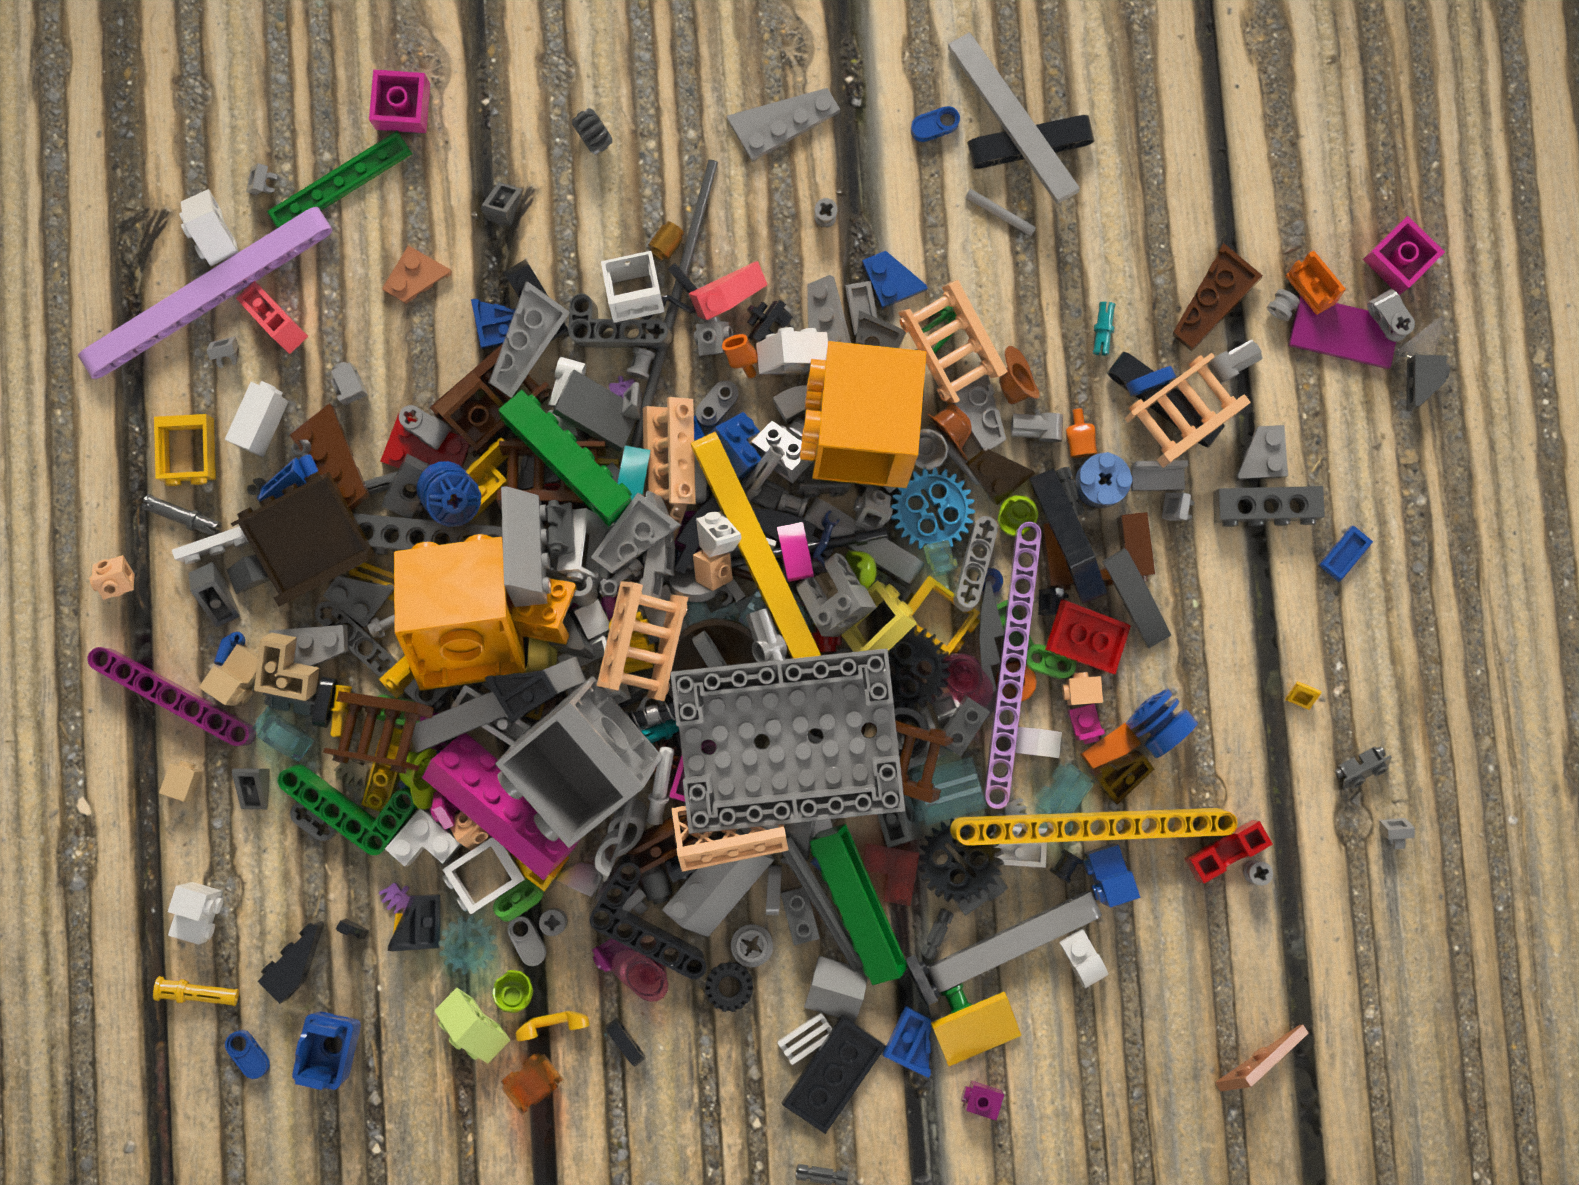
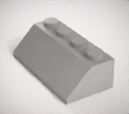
M507 486L501 487L504 586L515 607L547 604V594L551 593L550 578L546 577V569H550L549 554L545 553V545H548L549 542L548 530L544 529V521H548L546 505H542L539 495Z
M737 829L735 832L738 835H745L741 829ZM768 854L698 868L667 903L663 911L682 928L709 937L775 858Z

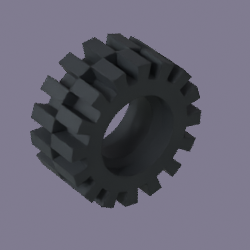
M720 963L711 970L705 984V993L708 996V1001L716 1009H721L722 1012H736L737 1009H742L750 1001L753 992L751 974L739 963ZM725 977H734L739 982V992L733 997H726L719 990V983Z

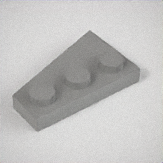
M985 374L957 391L956 394L960 401L952 403L970 419L972 425L970 435L980 451L984 448L992 450L1006 441L1000 413L993 396V386L990 384L989 377Z
M637 493L591 558L610 573H615L676 530L681 524L642 494Z
M347 625L269 630V634L272 632L297 637L294 663L314 666L349 651Z

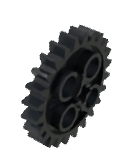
M917 625L888 651L889 664L893 665L896 670V674H890L893 704L895 705L897 702H900V708H905L909 704L912 710L917 708V703L921 708L927 706V701L931 704L936 701L935 695L940 697L944 693L941 688H946L949 684L943 678L951 676V672L945 670V668L951 665V662L944 661L943 659L949 652H941L939 650L944 643L935 644V634L929 638L926 637V628L917 633ZM902 644L910 647L911 655H906L902 651ZM922 661L930 663L932 667L931 672L925 671L922 668ZM907 664L912 666L909 672L906 670ZM907 680L915 684L916 691H911L907 688Z
M953 818L950 819V826L954 821ZM942 821L940 822L942 828L940 831L931 828L934 833L933 837L925 835L924 838L927 840L928 845H920L921 850L925 854L917 856L921 862H924V864L918 866L920 872H926L921 876V879L924 882L930 881L926 887L930 891L936 889L935 895L938 898L944 894V899L947 902L953 896L957 904H960L962 897L968 903H971V895H975L980 900L981 890L990 893L987 885L989 883L993 885L998 884L993 877L994 875H1002L997 866L1004 865V861L997 857L1004 854L1003 850L996 848L999 844L957 847V840L952 837L950 826H946ZM964 825L961 828V837H966L969 834V825ZM991 829L986 831L988 837L994 834ZM946 843H949L976 873V877L973 878L945 847ZM943 854L948 855V859L944 864H937L939 856ZM985 856L982 865H973L976 857ZM960 873L965 874L963 882L954 884V877Z

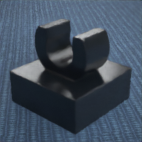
M1060 588L1039 589L1038 615H1056L1061 600L1069 598V595L1064 593V589Z

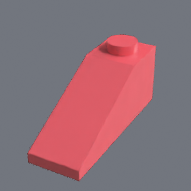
M755 261L688 294L698 317L709 320L767 286V282L759 262Z
M257 282L251 283L236 298L265 331L289 354L309 337Z

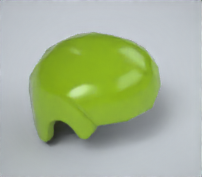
M1015 495L1002 503L997 521L1004 533L1015 537L1017 529L1023 523H1037L1039 513L1036 504L1026 496ZM1029 527L1023 528V530H1022V532H1021V535L1023 536L1026 532H1028V531L1031 530L1032 528H1029Z
M849 550L846 554L847 562L859 583L865 586L866 589H869L877 576L874 558L867 552Z
M508 970L495 981L492 992L494 1003L503 1012L517 1013L526 1008L531 1002L533 988L530 979L523 972Z

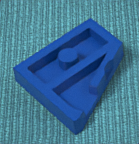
M905 1006L882 1055L929 1078L931 1075V1069L929 1068L931 1019Z

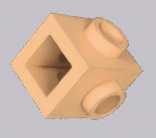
M122 555L94 564L92 576L89 580L93 590L98 591L103 600L134 590L135 574Z
M462 811L455 816L454 826L450 827L457 842L469 850L475 849L490 836Z

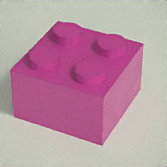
M373 69L369 121L375 130L426 133L430 96V82L426 74Z
M1407 216L1362 260L1400 295L1410 288L1445 251Z

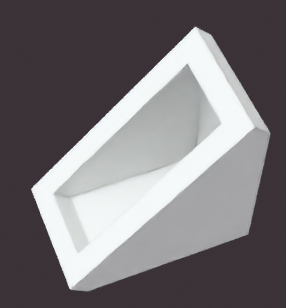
M1018 727L1015 753L1059 758L1062 732ZM1008 738V743H1007V749H1008L1009 746H1010V740H1009V738Z

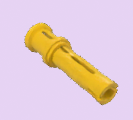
M161 976L156 979L153 990V999L155 1001L170 999L176 1000L177 1003H183L186 1000L236 1006L239 998V989L189 984V981L186 979L172 981L165 980Z

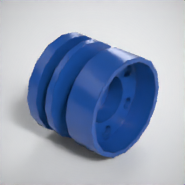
M450 461L437 462L428 466L419 477L417 496L422 506L438 524L447 527L461 526L468 523L477 514L481 505V492L477 483L460 465ZM452 494H455V495L452 497L453 500H452V501H448V500L451 499V495H452Z
M1168 688L1146 699L1136 708L1133 715L1126 722L1130 729L1142 724L1135 732L1137 737L1148 732L1151 734L1144 746L1155 758L1161 757L1174 748L1198 724V721L1187 709L1176 714L1173 712L1180 702L1177 698L1169 701L1167 704L1165 703L1172 696V692Z

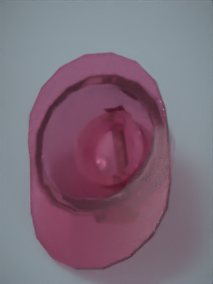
M952 654L944 658V661L951 662V665L945 668L946 671L951 672V676L943 679L949 683L947 688L957 701L961 702L964 696L967 695L985 707L992 699L993 685L982 670L979 661L968 654Z
M631 949L622 950L613 958L612 969L614 974L636 995L649 1002L659 1001L664 998L669 986L666 966Z

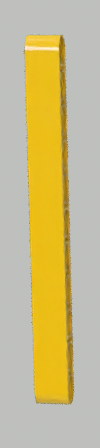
M713 432L691 442L692 450L721 512L741 533L742 539L737 546L766 607L769 608L779 635L785 640L790 658L821 656L719 437Z
M1202 808L960 817L952 822L950 832L954 839L964 845L1224 836L1235 832L1238 822L1236 816L1226 810ZM1224 816L1225 822L1223 826L1219 827L1218 820ZM1199 817L1200 823L1198 827L1193 828L1194 819ZM1148 818L1150 822L1149 827L1146 830H1142V823ZM1174 818V826L1168 830L1167 823L1169 819ZM1123 819L1124 827L1117 832L1116 824ZM1098 820V829L1095 832H1091L1090 826L1092 822ZM1072 821V831L1069 833H1065L1064 828L1066 823ZM1046 822L1048 825L1047 830L1044 834L1040 835L1038 831L1039 826ZM1021 823V832L1014 836L1012 833L1014 825ZM995 824V833L988 837L986 829L989 825ZM964 825H969V834L962 838L960 836L961 828Z

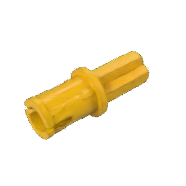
M335 685L334 706L330 708V711H333L330 735L341 738L348 710L346 709L347 704L337 702L336 700L339 691L351 693L352 687Z

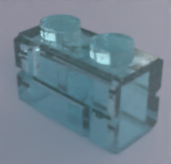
M1066 763L1065 766L1060 764L1052 774L1054 781L1049 787L1045 785L1037 794L1036 798L1039 801L1036 805L1047 814L1073 813L1095 784V781L1070 763Z

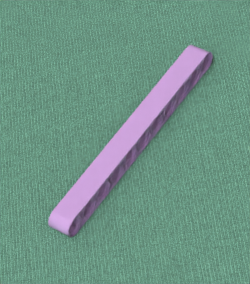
M318 207L304 211L89 345L78 354L79 359L92 379H98L107 375L248 287L254 281L256 282L325 239L333 231Z
M1033 522L1023 523L1015 534L1000 657L1001 663L999 666L984 789L985 801L995 809L1005 807L1010 798L1041 542V529ZM1029 527L1034 530L1035 538L1033 541L1028 542L1022 538L1021 532L1023 528ZM1022 553L1029 554L1032 558V564L1028 568L1022 567L1018 562V558ZM1019 579L1026 580L1029 584V589L1025 594H1020L1015 589V584ZM1016 605L1024 607L1026 615L1022 620H1016L1012 615V609ZM1013 631L1019 632L1023 637L1022 643L1016 647L1012 646L1009 642V635ZM1011 657L1016 658L1020 665L1019 669L1013 673L1009 672L1005 665L1006 661ZM1011 683L1016 688V695L1011 699H1007L1003 696L1002 689L1006 684ZM1004 710H1010L1013 714V720L1008 725L1002 724L999 720V715ZM1001 736H1006L1010 740V746L1005 751H1000L996 747V741ZM997 763H1004L1007 767L1006 774L1002 777H997L993 774V767ZM994 789H1000L1004 793V797L999 803L990 801L989 795Z

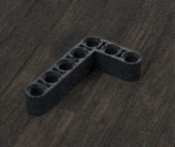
M1054 468L1029 478L1034 493L1067 562L1082 604L1107 595L1095 554Z
M624 854L620 856L589 907L590 925L598 932L687 978H701L706 972V962L704 954L699 948L622 909L638 883L641 872L639 861L634 855ZM625 866L635 868L630 874H625L621 871ZM615 888L622 891L618 896H610L608 894L611 889ZM599 911H604L608 914L603 919H598L594 916ZM624 923L631 925V928L627 931L618 929L619 925ZM645 936L654 937V940L649 943L641 941ZM668 948L677 949V951L672 955L664 953V951ZM691 960L700 961V963L694 967L687 965L688 962Z

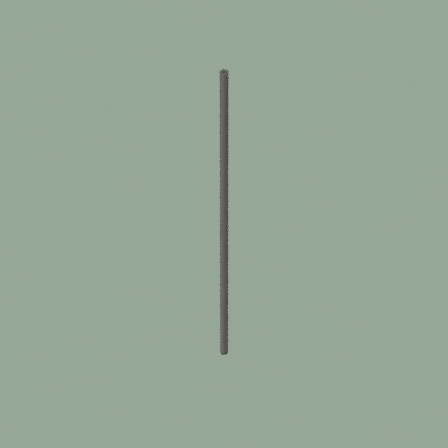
M708 160L679 268L686 276L689 272L718 162L715 160ZM675 280L671 296L681 301L684 288L677 280ZM669 302L664 323L672 332L679 307ZM668 346L657 348L641 404V416L635 426L631 447H641L643 440V407L652 406ZM599 585L598 588H597V592H598L597 599H598V600H599V597H600V593H599V591H600V589H599L600 585Z

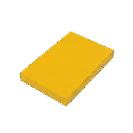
M1005 991L931 1022L948 1066H952L1022 1036Z

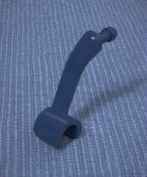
M831 510L827 511L821 519V524L825 529L813 554V559L817 558L823 567H825L826 560L820 554L828 545L832 529L840 521L838 519L836 522H831L828 519V516L832 513Z

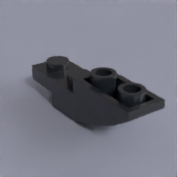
M714 496L694 513L676 539L677 542L685 545L674 570L682 574L685 573L686 569L691 571L694 566L693 554H695L699 546L696 518L703 517L710 512L721 511Z
M752 508L766 538L779 543L777 527L803 522L807 543L819 541L818 538L813 536L817 526L804 519L775 510ZM834 548L824 550L820 555L822 557L831 556Z

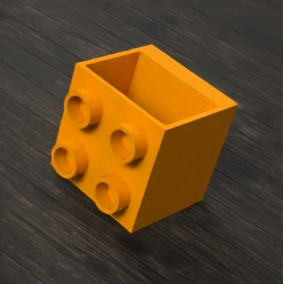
M828 341L825 360L811 359L805 400L806 413L800 460L814 461L812 479L907 488L919 450L926 351Z
M478 534L468 537L465 542L438 545L433 542H421L414 545L411 549L394 551L395 634L420 690L486 681L485 677L491 675L526 673L524 637L517 635L511 618L514 604L504 586L502 536L492 538L488 535Z

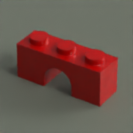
M1251 820L1236 828L1232 834L1222 836L1184 859L1197 882L1204 884L1226 872V868L1232 863L1245 857H1252L1270 847L1273 843L1261 822Z

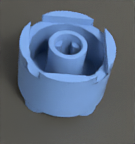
M1106 452L1090 457L1078 469L1075 485L1083 503L1094 508H1109L1127 495L1133 479L1125 461L1112 453ZM1105 477L1107 479L1106 484L1100 485V479Z

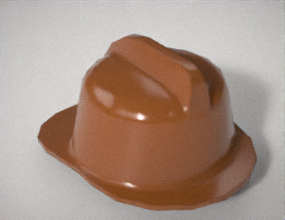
M1008 346L1005 349L1006 369L1008 372L999 378L1004 396L1008 403L1012 405L1028 397L1038 399L1040 396L1039 390L1034 382L1027 360L1017 348Z
M950 404L934 417L927 414L949 436L963 457L969 461L962 451L972 430L968 416L955 404Z

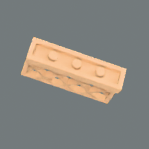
M686 806L672 808L677 854L682 872L789 850L784 824H779V828L765 830L762 826L750 827L752 830L745 835L736 834L737 829L721 830L725 834L724 837L715 841L709 839L714 831L705 832L703 835L692 833L690 835L699 840L695 845L683 847V841L689 835L688 826L679 822V816L687 815Z

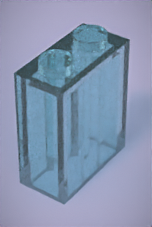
M969 756L935 766L932 783H934L933 787L941 789L939 800L928 803L917 799L919 805L914 806L918 821L923 820L926 826L987 808L973 758ZM923 770L910 774L911 780L915 782L921 780Z

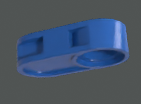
M950 106L921 114L912 121L911 135L918 142H927L950 134L958 128L960 114L954 107ZM944 114L952 115L955 120L954 124L951 126L943 125L940 121L941 116Z
M238 1030L227 1037L225 1049L247 1078L258 1079L267 1073L270 1067V1060L248 1031ZM236 1036H241L246 1041V1047L243 1051H238L233 1046V1039Z

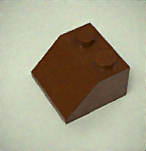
M472 371L434 406L441 416L475 451L505 425L501 421L498 411L504 404Z

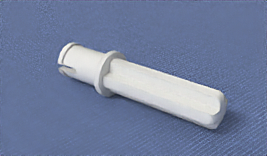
M669 747L660 748L659 753L662 755V758L657 765L653 792L648 795L650 805L646 821L653 825L663 824L665 805L669 802V797L666 795L674 750Z

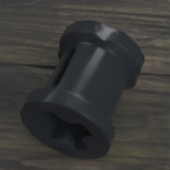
M1062 849V856L1054 868L1051 867L1049 871L1070 884V877L1073 871L1083 861L1067 850Z

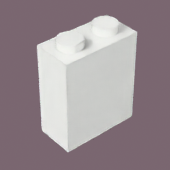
M263 381L260 382V385L250 382L225 440L241 449L264 457L289 402L282 397L283 392Z

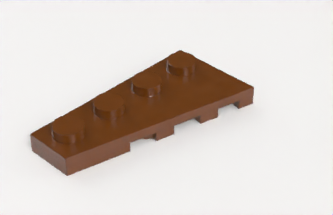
M1223 243L1193 299L1173 331V336L1192 352L1262 279L1263 275Z
M329 403L289 436L299 446L301 451L303 450V445L300 440L306 439L310 442L311 450L308 455H312L320 475L330 472L352 511L370 495L361 472L356 466L353 458L354 455L346 441L345 433L338 421L335 408Z

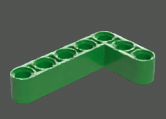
M296 764L283 770L277 778L279 787L285 793L369 855L376 856L385 851V848L407 824L417 809L413 803L411 789L408 786L395 792L379 816L374 818L302 764ZM291 773L296 776L297 784L292 781ZM312 789L317 791L318 799L313 797ZM403 794L408 795L410 798V805L404 802ZM333 804L339 808V815L333 811ZM389 815L395 818L396 825L389 822ZM353 820L359 822L361 830L354 827ZM374 836L381 839L382 846L375 842Z

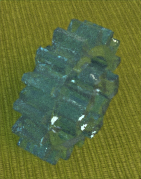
M462 916L458 918V925L452 921L448 924L451 930L442 931L441 934L446 939L440 940L438 944L444 946L445 949L439 955L447 956L444 962L445 965L454 964L453 972L457 971L460 967L462 968V975H466L469 968H471L473 974H476L478 972V965L485 969L488 966L485 960L492 961L495 958L490 951L498 948L497 945L491 942L497 936L488 933L492 928L491 925L485 928L482 926L484 919H480L475 923L474 916H469L467 922H465ZM471 928L476 929L482 935L478 936L472 933ZM458 931V940L455 944L451 945L452 938ZM466 939L468 942H479L470 948V951L468 948H458L466 942ZM485 945L484 953L478 960V951L480 947ZM458 954L465 959V962L460 961L458 958H456L455 955Z

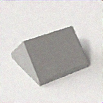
M818 956L804 1008L839 1018L844 1015L855 1022L864 1000L868 980L863 968L853 970L849 964Z

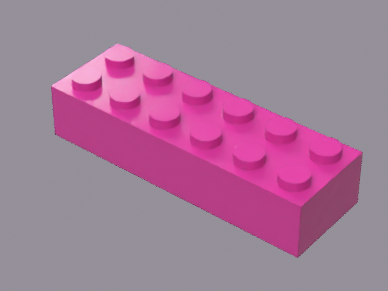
M467 733L459 735L431 759L422 778L542 880H545L575 849L580 840L568 848L560 838L556 841H551L545 837L534 821V815L538 812L525 797L514 799L502 788L498 780V773L501 770L495 764L498 759Z

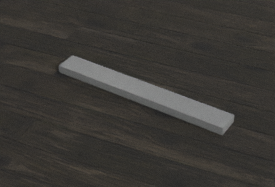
M969 32L949 43L948 50L1055 203L1059 204L1079 193L1080 187L972 34Z

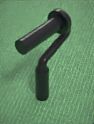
M676 263L668 268L669 272L687 293L697 290L696 286ZM670 295L662 296L663 307L669 301L688 313L696 312L694 306L689 307ZM653 314V315H648V316H643V317H639V318H640V319H644V320H649V319H651L655 314Z

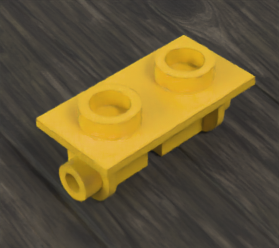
M404 656L379 681L397 699L405 692L404 689L415 678Z

